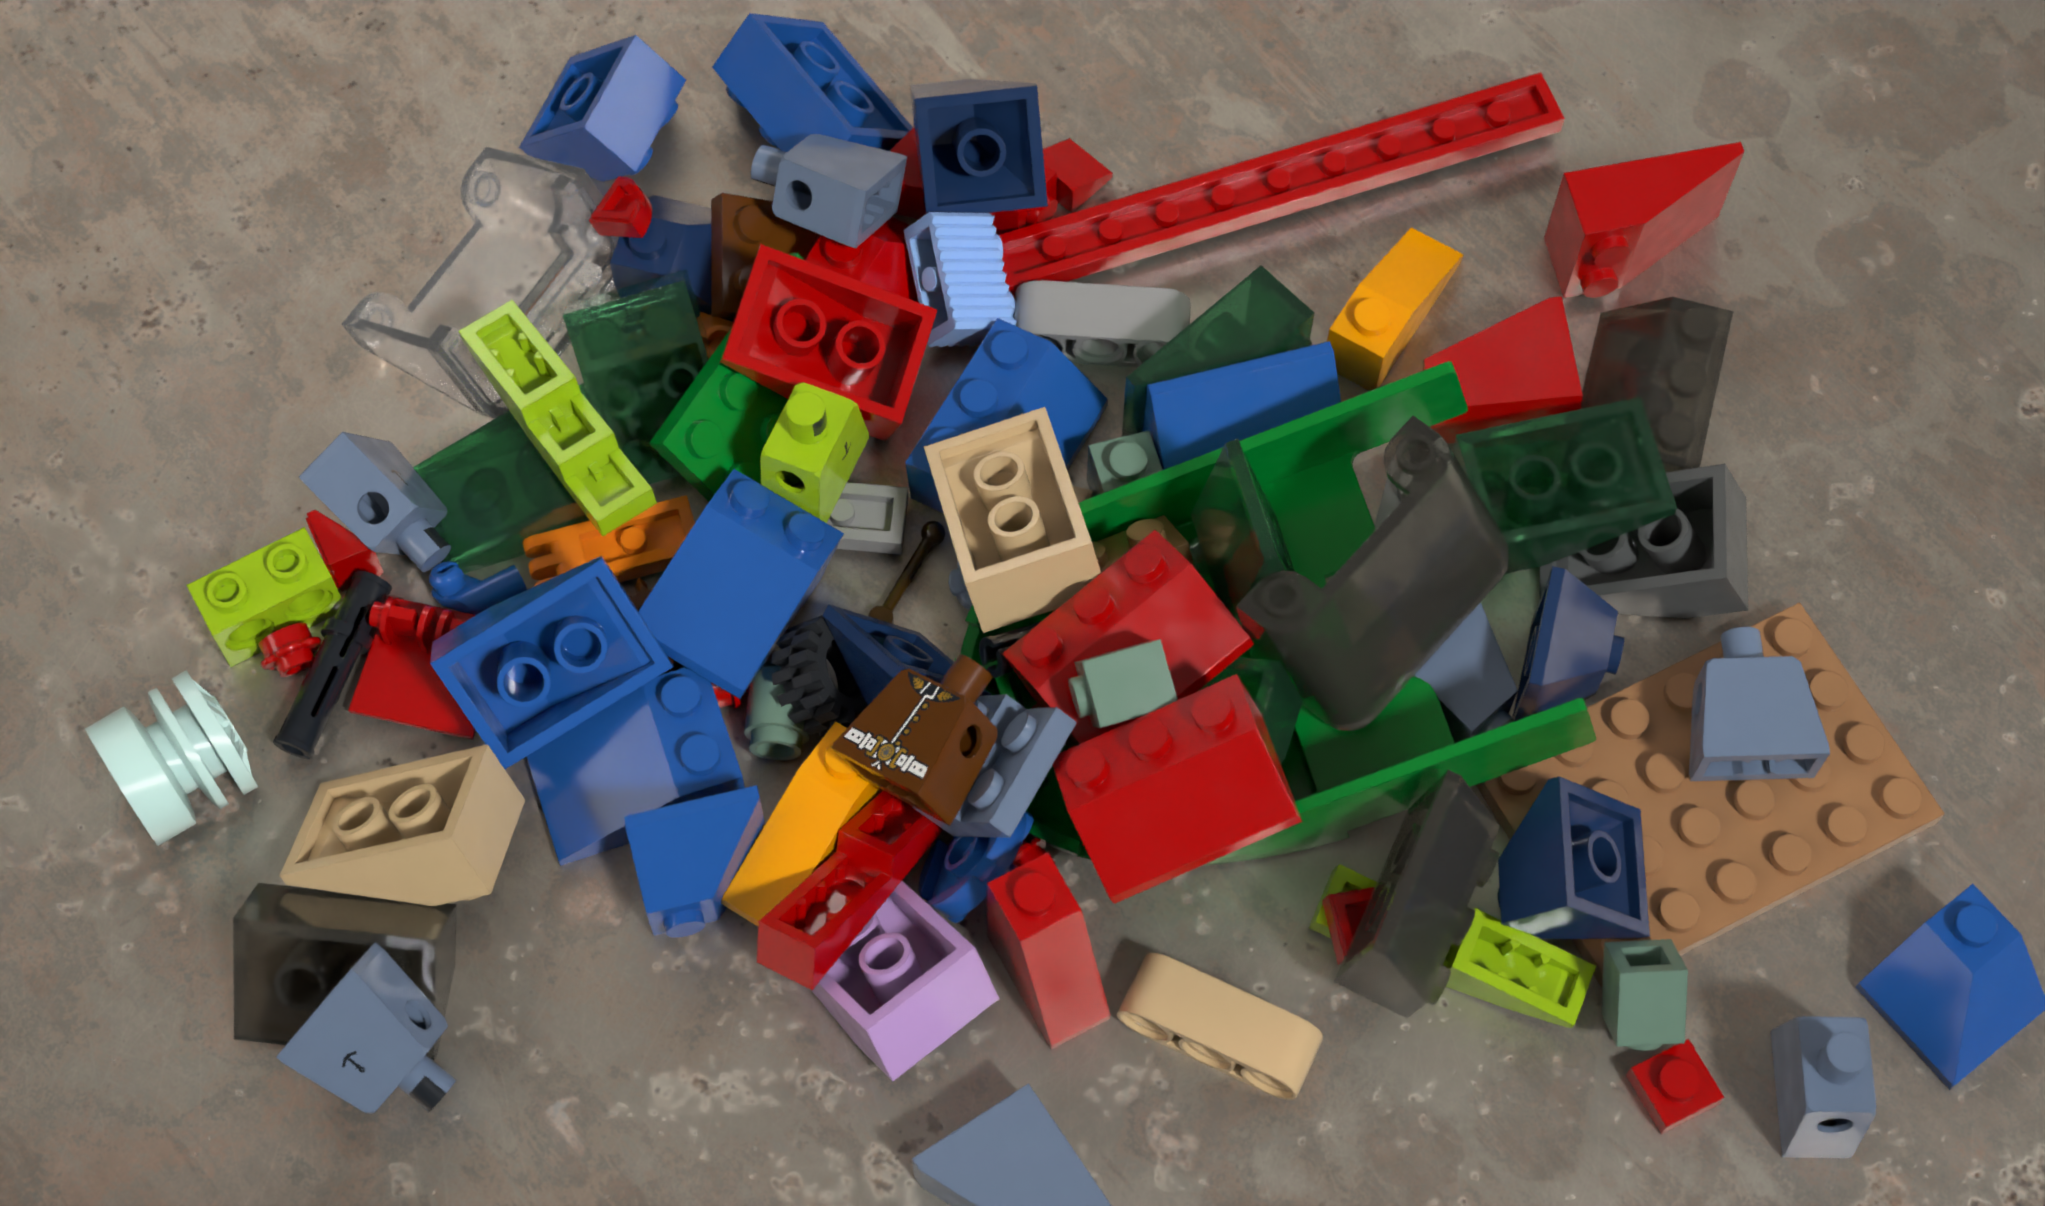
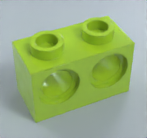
M305 527L186 585L230 668L261 653L258 644L269 634L296 623H306L308 628H311L327 618L335 616L342 602L334 580Z

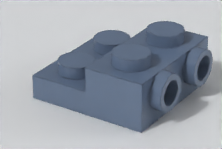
M1007 694L979 696L974 704L997 728V740L956 818L948 826L915 807L912 808L952 836L1010 838L1077 722L1057 707L1026 709Z

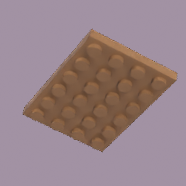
M1800 602L1750 627L1757 628L1760 631L1764 657L1793 656L1802 664L1830 748V755L1814 778L1690 781L1689 760L1694 683L1705 661L1713 658H1723L1720 641L1588 706L1587 709L1597 739L1593 743L1476 785L1509 839L1514 835L1548 779L1558 776L1641 809L1650 936L1641 939H1571L1583 959L1596 966L1593 975L1601 988H1603L1604 942L1671 939L1681 956L1937 824L1945 815Z

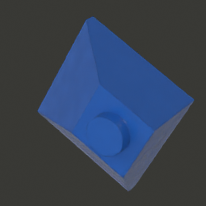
M757 785L623 816L653 936L663 933L673 938L690 936L702 931L705 928V923L720 919L727 908L722 905V897L765 826Z
M1971 884L1922 924L1855 986L1949 1090L2045 1011V995L2021 933L1974 884Z

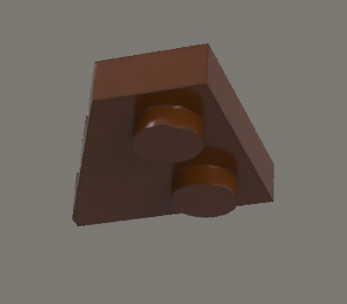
M721 193L712 198V317L735 319L760 244L787 254L798 253L805 260L818 233L776 217L772 211L773 201L728 193Z

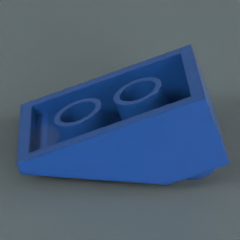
M733 469L702 511L638 612L668 657L741 699L776 647L779 637L785 634L820 582L844 533Z
M602 556L485 609L433 641L430 659L431 666L486 745H489L504 769H507L673 668L672 662Z
M687 667L659 675L526 756L560 866L629 844L623 816L745 788L743 776L712 684L709 680Z

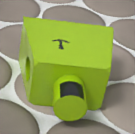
M804 382L796 384L763 447L760 457L761 485L827 523L869 439V433L858 404L851 399ZM802 480L805 487L795 488L791 485L800 483Z

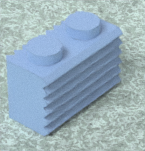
M929 212L904 229L918 301L921 304L938 310L927 342L929 348L934 346L953 347L957 345L959 347L966 345L969 347L980 346L997 318L1016 326L1017 320L1013 318L1016 306L1012 293L1008 291L1009 285L1005 283L1007 274L1002 271L1004 266L1002 261L1003 244L999 235L996 234L997 228L992 225L994 216L990 213Z

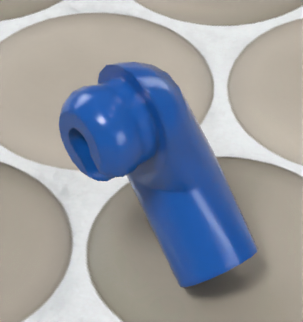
M450 561L436 565L429 574V583L433 587L432 596L441 606L477 615L493 605L528 590L515 565L484 580L463 574L458 564Z

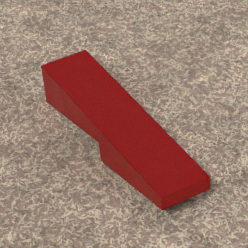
M883 790L838 830L837 852L758 921L757 963L813 990L944 829L912 808L913 806Z

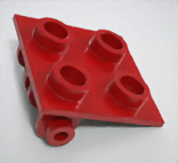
M388 596L385 603L375 601L370 611L369 624L372 627H377L348 709L349 713L473 740L476 733L475 728L431 666L430 659L433 641L476 615Z

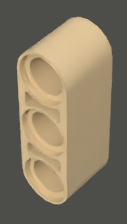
M1147 953L1117 1012L1118 1019L1124 1025L1142 1036L1262 1092L1285 1100L1297 1098L1324 1039L1322 1032L1305 1019L1178 960L1158 953Z

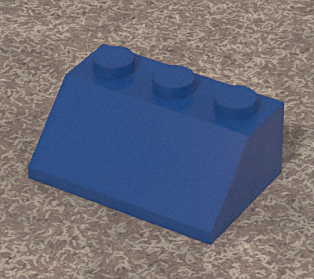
M749 13L712 66L714 71L727 85L726 92L729 97L740 106L746 108L760 125L759 131L763 138L785 152L791 150L810 134H821L890 151L913 128L823 22Z
M997 318L905 462L910 498L944 514L924 446L1043 407L1047 410L1068 471L1107 408L1108 398L1052 342Z
M1329 341L1147 385L1143 432L1150 431L1162 470L1342 402L1332 345Z

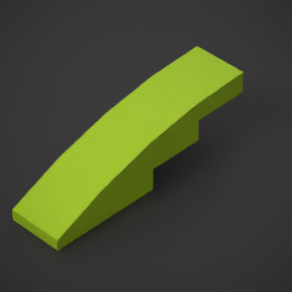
M513 300L508 301L458 331L462 341L498 395L602 537L657 504L651 486L621 451L614 432L581 393L574 374Z
M1338 864L1330 874L1309 929L1331 938L1322 900L1327 895L1382 886L1383 884ZM1405 886L1400 892L1392 889L1393 908L1386 927L1377 942L1364 954L1436 984L1494 1005L1569 1029L1575 1025L1594 974L1595 965L1531 934L1503 925L1500 919L1477 908L1465 914L1409 886Z

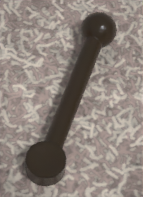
M929 521L923 525L920 544L883 605L872 608L869 612V617L894 624V609L932 546L940 544L944 540L945 529L941 523Z

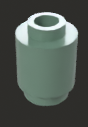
M771 660L764 664V667H761L749 685L744 734L750 740L749 750L754 755L770 760H791L801 755L802 745L808 742L810 734L803 731L805 721L795 724L788 717L793 710L791 703L781 706L777 696L785 693L783 684L773 685L771 675L780 671L781 667L771 663Z

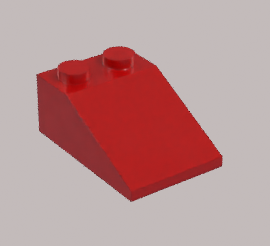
M1735 142L1565 172L1544 236L1563 298L1580 295L1597 298L1605 296L1615 289L1622 288L1717 219L1745 152L1742 143Z
M760 244L720 362L789 399L795 385L799 382H804L851 399L859 406L869 436L887 441L902 424L938 310Z

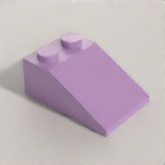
M901 881L812 990L854 1043L892 1081L896 1080L999 1000L976 948L903 881Z

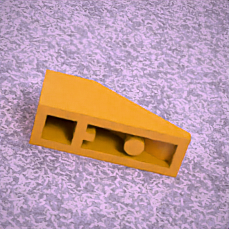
M1411 227L1360 282L1329 328L1327 342L1330 341L1334 351L1337 374L1368 391L1379 388L1462 262L1464 254Z
M836 721L797 770L722 897V905L758 926V921L837 852L838 830L883 791L861 778L831 748L837 738L847 729Z

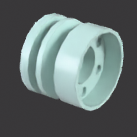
M187 670L172 678L187 703L174 712L171 711L157 687L148 692L149 701L157 719L150 726L145 728L136 716L123 706L85 728L106 767L157 846L196 824L195 814L187 794L197 788H200L219 809L229 804L214 778L224 772L229 771L243 795L258 787L252 776L247 756L248 750L215 696L210 695L190 677Z

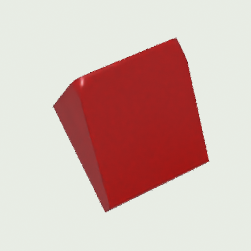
M1070 138L1043 149L1044 164L1057 172L1056 200L1070 213L1075 212L1113 178V173Z
M317 510L307 513L308 518H305L337 589L340 588L341 592L348 590L352 581L351 578L357 570L366 571L376 576L383 574L384 571L376 552L369 549L354 533Z

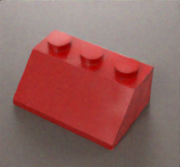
M1153 530L1002 654L1031 697L1042 708L1057 707L1077 722L1069 737L1076 745H1079L1139 717L1102 728L1092 727L1089 715L1079 718L1068 683V679L1078 676L1074 662L1150 640L1161 639L1176 696L1180 700L1201 689L1251 648L1254 643L1194 566L1161 534Z
M1237 674L1061 752L1053 763L1067 811L1110 900L1114 904L1302 822L1262 714Z

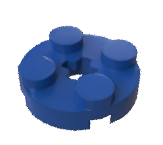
M1025 811L1010 838L954 836L949 845L938 838L921 871L918 884L920 896L927 901L928 905L955 924L962 921L972 909L987 897L988 882L1018 868L1012 862L1019 851L1022 841L1033 825V816Z

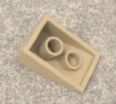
M1045 407L924 446L963 579L983 633L1055 610L1101 574L1089 532Z
M488 744L320 783L279 876L286 885L427 906H437L461 900H473L492 893L525 799Z

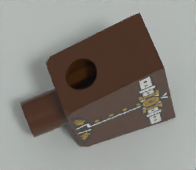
M962 654L957 657L939 683L911 669L900 671L837 738L831 748L865 781L950 826L997 740V728L974 704L991 681L992 675L980 664Z

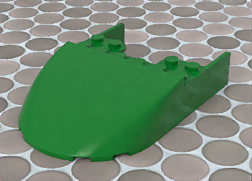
M1451 361L1436 365L1079 503L1092 542H1097L1125 531L1137 521L1155 519L1164 515L1189 542L1194 568L1254 643L1251 648L1198 691L1235 674L1238 675L1262 714L1302 822L1205 865L1262 859L1350 838L1348 831L1552 758L1597 740L1583 698L1569 701L1455 743L1435 691L1430 684L1421 678L1413 676L1396 677L1366 689L1363 685L1326 581L1328 577L1355 568L1367 561L1374 552L1377 542L1376 528L1355 474L1353 461L1361 452L1462 415L1468 411L1457 373ZM972 604L965 619L968 628L960 654L971 658L987 670L989 666L996 665L997 661L982 665L979 655L981 639L1043 621L1055 610L983 633ZM1014 671L1006 673L999 678L992 677L985 688L991 695L1007 694L1026 709H1032L1031 707L1037 703ZM1064 744L1059 753L1070 749V747ZM1052 765L1026 810L1034 819L1029 833L1054 848L1091 860L1067 811Z

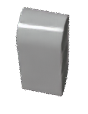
M1043 280L1026 282L1016 289L1014 299L1016 306L1013 317L1017 320L1016 326L1052 342L1072 363L1162 369L1180 366L1188 358L1191 302L1189 297L1182 292L1168 288Z

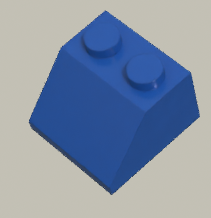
M637 35L571 56L519 148L529 156L602 182L619 176L635 175L651 159L653 154L651 144L658 131L676 113L678 102L675 100L686 79Z

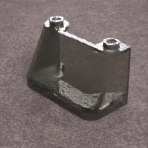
M1414 415L1391 438L1384 451L1383 463L1387 477L1395 487L1403 492L1401 494V503L1321 589L1299 573L1278 571L1260 580L1236 606L1242 627L1254 643L1249 648L1254 667L1322 721L1337 730L1354 731L1364 728L1371 723L1501 581L1508 569V546L1500 528L1447 442L1436 431Z

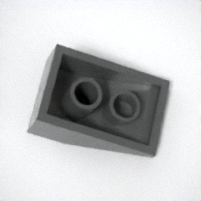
M1725 463L1541 492L1540 598L1552 566L1568 570L1614 607L1618 614L1688 619L1748 611L1746 496Z

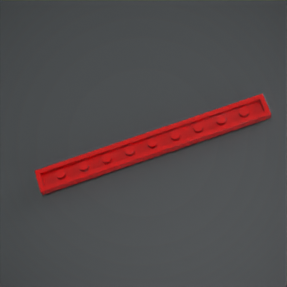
M1542 72L1000 234L999 237L1003 244L1002 261L1004 262L1002 271L1007 274L1005 283L1009 285L1008 291L1015 298L1017 287L1026 282L1042 280L1068 282L1559 133L1562 130L1565 117Z

